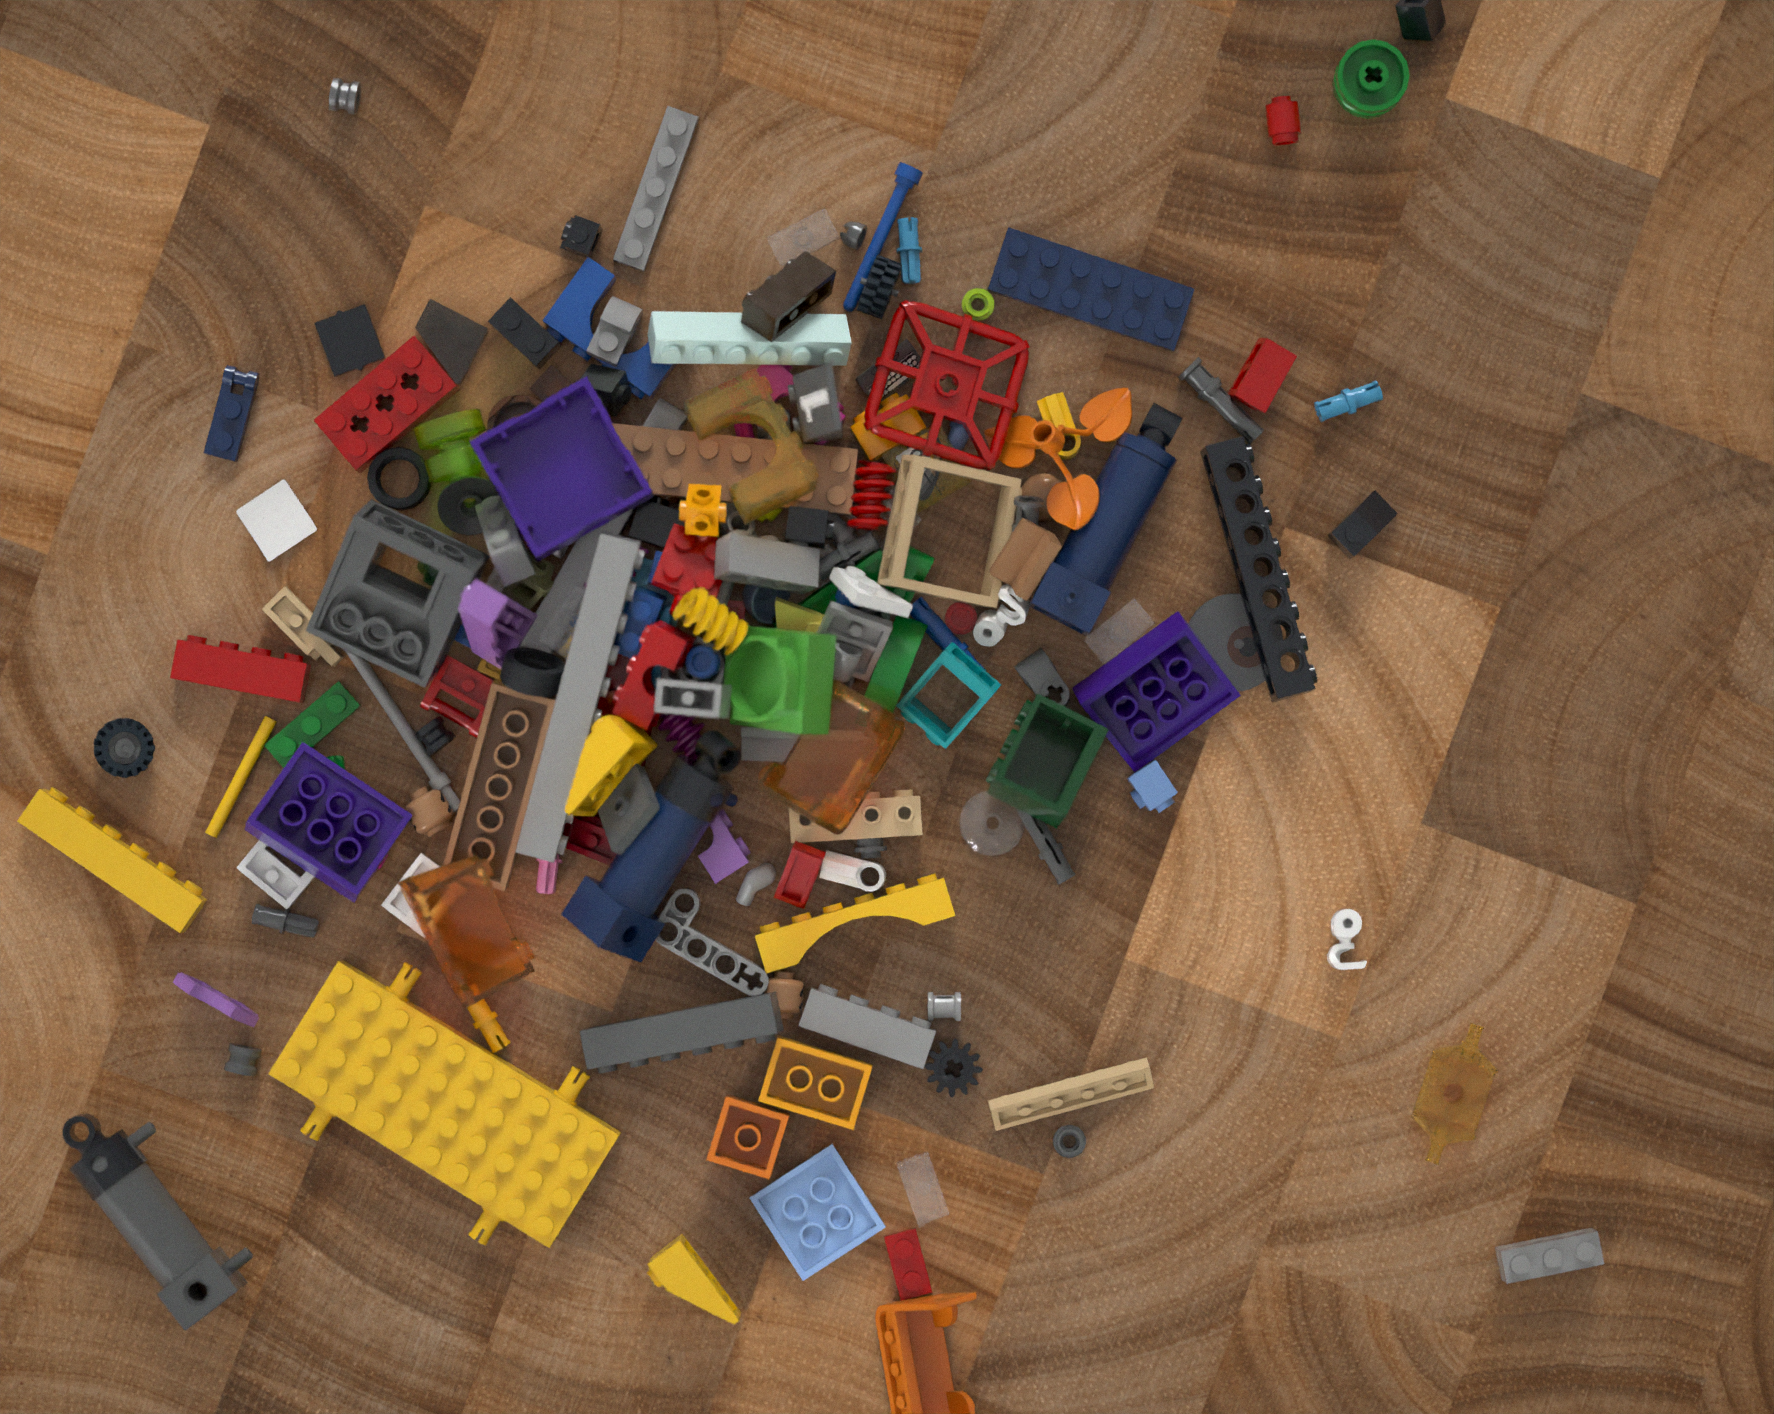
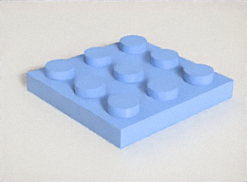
M833 1143L749 1197L802 1281L886 1228V1225Z

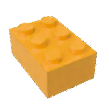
M778 1035L758 1101L853 1130L873 1064Z

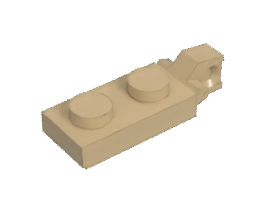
M284 586L262 608L307 656H311L314 660L322 656L334 667L344 658L332 646V643L306 631L313 613L287 586Z

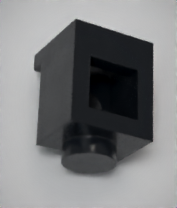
M577 215L574 218L571 217L570 222L567 221L561 236L563 241L560 249L592 259L602 232L601 225Z

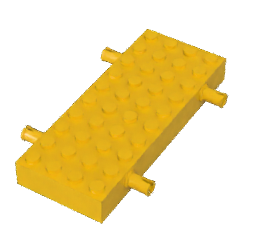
M345 960L338 961L268 1073L314 1102L316 1107L300 1131L307 1135L316 1125L309 1138L319 1141L331 1118L337 1116L482 1206L484 1211L473 1229L468 1233L475 1240L481 1230L484 1229L482 1236L478 1240L480 1244L486 1246L500 1221H506L550 1248L621 1134L619 1130L578 1106L575 1102L590 1076L583 1072L575 1083L574 1080L580 1069L572 1066L559 1090H553L409 1001L407 996L419 976L422 975V971L414 968L408 979L406 978L413 965L404 962L391 986H385Z

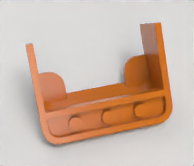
M976 1292L942 1293L880 1305L877 1308L875 1321L892 1414H975V1404L972 1398L964 1391H954L943 1327L951 1326L956 1322L958 1314L957 1304L977 1299Z

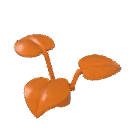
M1128 388L1112 389L1092 398L1083 407L1079 416L1080 422L1087 428L1086 430L1068 428L1063 424L1055 427L1050 421L1042 420L1037 422L1034 418L1027 415L1016 416L1011 419L999 460L1010 468L1019 469L1029 466L1034 461L1036 449H1041L1044 453L1050 454L1066 477L1067 482H1059L1052 487L1047 496V509L1055 521L1072 530L1082 528L1092 519L1098 508L1100 493L1098 485L1089 475L1083 474L1075 479L1072 478L1071 473L1058 455V452L1063 449L1065 443L1063 434L1090 436L1093 433L1100 442H1112L1121 438L1123 433L1129 429L1132 420V395ZM996 426L984 430L989 447Z

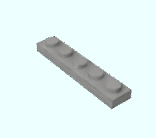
M667 106L613 261L645 272L699 120L698 116Z

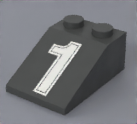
M832 363L823 364L794 375V384L787 386L790 405L797 404L799 417L793 418L795 437H802L803 444L842 438V426Z

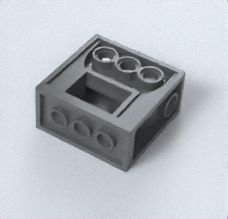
M371 499L352 518L306 631L426 688L437 675L461 626L462 618L458 609L462 602L461 595L469 584H473L475 579L480 581L490 556ZM387 546L438 569L439 573L432 589L381 566L380 562Z

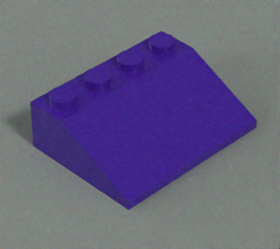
M1179 611L1175 612L1072 688L1080 705L1092 720L1109 729L1106 734L1107 739L1134 772L1141 769L1241 696Z
M302 742L246 821L244 830L355 903L413 815Z

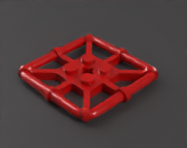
M908 300L900 302L892 317L881 357H877L875 362L877 371L865 407V422L863 425L866 431L870 430L880 438L920 450L922 455L927 457L935 455L971 468L985 469L986 471L995 468V463L1001 456L1013 413H1017L1019 407L1017 399L1028 364V349L1030 345L1027 340L1023 341L1021 337L1014 333L972 320V316L967 314L960 316L922 302H909ZM917 315L958 328L953 351L932 344ZM905 320L908 321L923 349L918 369L893 361ZM968 332L1010 346V348L985 361L962 354ZM1016 356L1005 397L981 390L987 369ZM890 372L914 379L908 400L877 415ZM947 376L952 378L951 383L956 386L955 390H950L948 393L944 392L943 387L939 385V381H944ZM978 401L1001 409L989 449L973 421ZM911 408L933 415L926 439L883 425L882 423ZM946 419L963 425L979 456L937 443L936 440L942 420Z

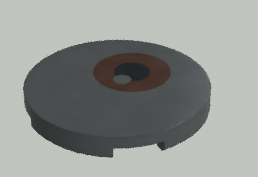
M1241 594L1220 595L1200 606L1188 624L1237 691L1252 689L1263 683L1265 677ZM1273 624L1271 628L1273 636L1276 639L1283 640L1280 624Z

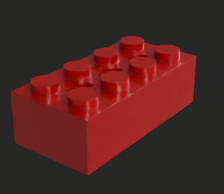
M413 336L313 421L357 472L362 473L371 465L377 455L393 447L456 394L460 388L424 345ZM409 377L414 379L419 377L420 380L416 382L419 387L416 390L410 387L405 389V385H407L406 380ZM384 398L388 400L394 398V401L391 403L394 407L391 411L386 409L380 410V406H382L381 401ZM359 419L363 421L369 420L365 424L369 428L364 433L360 430L355 431L357 427L356 422Z

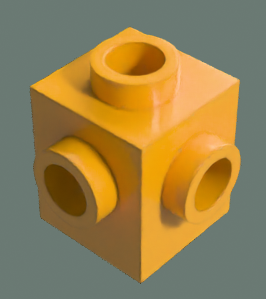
M688 484L686 501H680L679 520L685 521V534L718 536L720 523H726L727 503H721L722 486Z

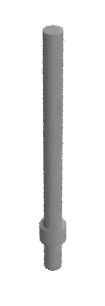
M345 650L429 777L430 781L428 783L431 788L441 790L453 812H456L459 808L460 800L449 785L452 782L445 771L441 773L421 741L417 740L414 736L415 732L368 661Z

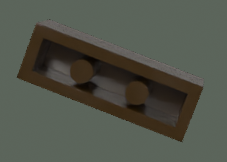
M807 251L803 252L796 259H790L781 271L775 275H770L764 284L755 291L751 290L747 293L742 301L741 323L770 342H773L832 294L836 270Z

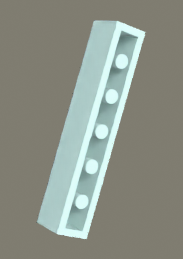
M651 311L647 335L652 363L823 365L832 363V366H846L852 343L846 314H807L777 339L770 342L741 323L742 313Z

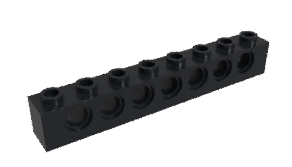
M1243 436L1207 445L1200 453L1271 702L1310 693L1315 690L1314 683H1317V674L1313 664H1308L1305 654L1308 651L1307 639L1303 632L1299 633L1296 620H1299V611L1295 601H1290L1287 589L1290 588V580L1285 569L1281 570L1278 557H1281V548L1277 538H1272L1269 526L1272 525V517L1267 506L1263 507L1260 494H1263V486L1259 475H1254L1251 463H1254V454L1251 445L1245 444ZM1228 467H1234L1240 471L1241 480L1239 482H1233L1227 477L1226 470ZM1242 498L1249 503V513H1241L1237 510L1235 505L1236 499ZM1245 530H1253L1258 534L1259 543L1257 545H1251L1245 540ZM1255 561H1261L1266 564L1268 568L1267 576L1262 577L1255 573L1253 568ZM1269 592L1276 597L1277 605L1275 608H1269L1263 603V593ZM1273 624H1280L1284 627L1286 631L1284 640L1276 639L1271 631ZM1283 655L1290 656L1294 660L1295 668L1293 671L1289 672L1282 668L1280 660Z

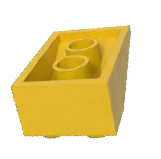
M607 715L599 718L591 727L593 732L585 740L564 811L568 815L594 816L635 764L641 765L658 744L641 727L620 716Z
M683 1233L650 1258L647 1264L650 1267L647 1274L658 1288L663 1285L668 1292L732 1324L740 1320L741 1311Z

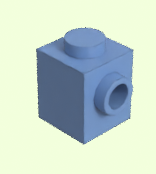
M1153 760L1127 778L1134 789L1130 792V795L1140 809L1146 807L1148 811H1152L1156 808L1158 813L1175 803L1172 797L1178 792L1156 760Z

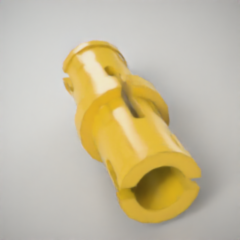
M478 986L460 997L475 1021L473 1026L475 1029H480L492 1053L511 1043L496 1020V1017H498L497 1013L490 1010Z

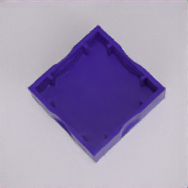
M587 376L545 399L532 411L522 416L511 418L470 441L475 454L537 562L653 498V491L630 451L623 445L611 423L610 416Z

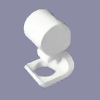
M1009 584L1001 586L998 596L1016 611H1011L1004 605H1001L997 611L986 610L979 615L973 635L975 640L983 646L990 647L996 645L1003 638L1008 624L1016 626L1025 622L1030 601L1029 599L1026 601L1016 596Z
M1352 909L1338 910L1331 918V933L1339 940V943L1330 947L1327 960L1331 967L1335 969H1362L1367 964L1366 960L1340 963V955L1343 952L1355 949L1351 939L1362 928L1361 916Z

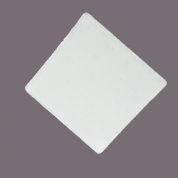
M281 480L236 510L237 515L269 562L317 530L315 524L285 480Z

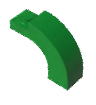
M896 615L892 631L878 659L854 722L855 724L885 735L928 625L909 617Z

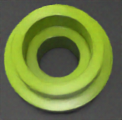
M982 288L971 289L962 299L963 313L972 316V320L975 321L987 319L994 310L992 295ZM976 299H980L984 303V308L980 311L972 308V302Z

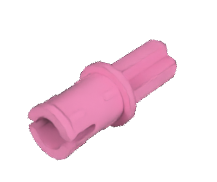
M559 854L554 863L536 858V861H539L536 886L538 893L551 895L556 892L558 864H562Z

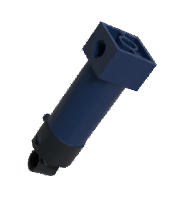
M717 730L707 731L698 739L695 746L696 760L682 754H677L657 786L655 796L660 807L658 812L623 854L615 856L600 881L585 875L563 910L562 915L599 948L642 962L665 926V923L654 915L656 909L724 804L730 807L737 804L738 798L732 793L734 790L733 786L722 778L721 775L728 774L736 768L741 759V751Z

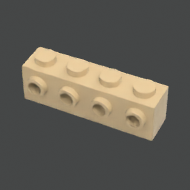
M913 789L895 790L893 791L894 797L881 798L880 791L861 793V799L848 800L847 793L828 795V801L815 802V795L795 797V803L788 804L791 843H795V840L803 843L922 835L920 796H913Z

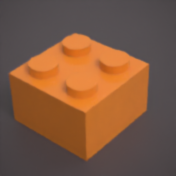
M727 1094L706 1160L770 1180L790 1113Z

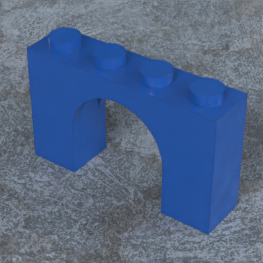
M587 257L542 320L548 326L546 330L560 343L564 339L575 345L572 351L587 362L592 357L586 354V351L593 338V315L598 305L617 280L614 274L590 257ZM649 342L635 352L622 354L617 367L592 357L602 364L601 366L626 371L632 394L641 400L644 396L652 400L677 365L673 363H652Z

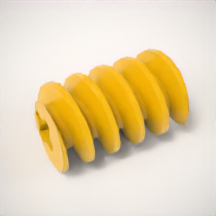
M704 588L693 589L681 599L673 613L674 619H679L684 614L686 615L683 621L684 627H689L692 623H696L693 628V634L699 635L705 630L703 642L709 643L715 638L713 650L718 651L725 646V656L731 654L747 634L748 624L746 621L738 620L736 613L728 612L727 606L718 604L717 598L708 596V592Z

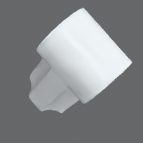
M826 850L819 878L872 892L884 885L886 871L877 862ZM867 867L875 868L880 875L878 883L874 886L865 884L862 879V873Z

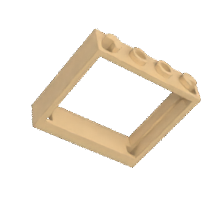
M902 455L877 583L882 586L975 606L997 608L998 602L1001 600L998 594L1003 584L1001 580L990 574L989 569L1013 533L1012 524L1015 523L1014 517L1017 507L1014 505V498L1022 496V489L1020 487L1022 479L918 455ZM924 469L1001 486L980 594L903 578Z

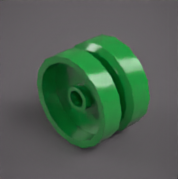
M1375 39L1361 41L1348 49L1337 65L1332 82L1334 95L1341 107L1353 116L1366 119L1381 117L1392 110L1407 90L1410 74L1407 61L1399 49L1385 41ZM1372 76L1375 81L1368 83L1365 78Z

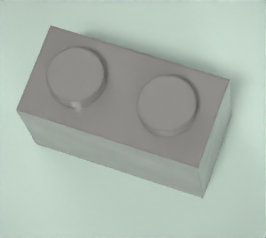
M657 679L654 712L729 718L732 685Z

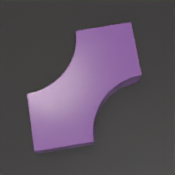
M178 972L173 981L175 985L187 994L211 1005L239 1022L255 1027L260 1018L258 1014L243 1003L219 992L207 983L192 976Z

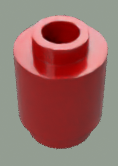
M1291 96L1271 98L1272 103L1266 105L1265 108L1268 136L1272 138L1273 145L1280 146L1298 143V135L1301 134L1298 102L1291 101Z

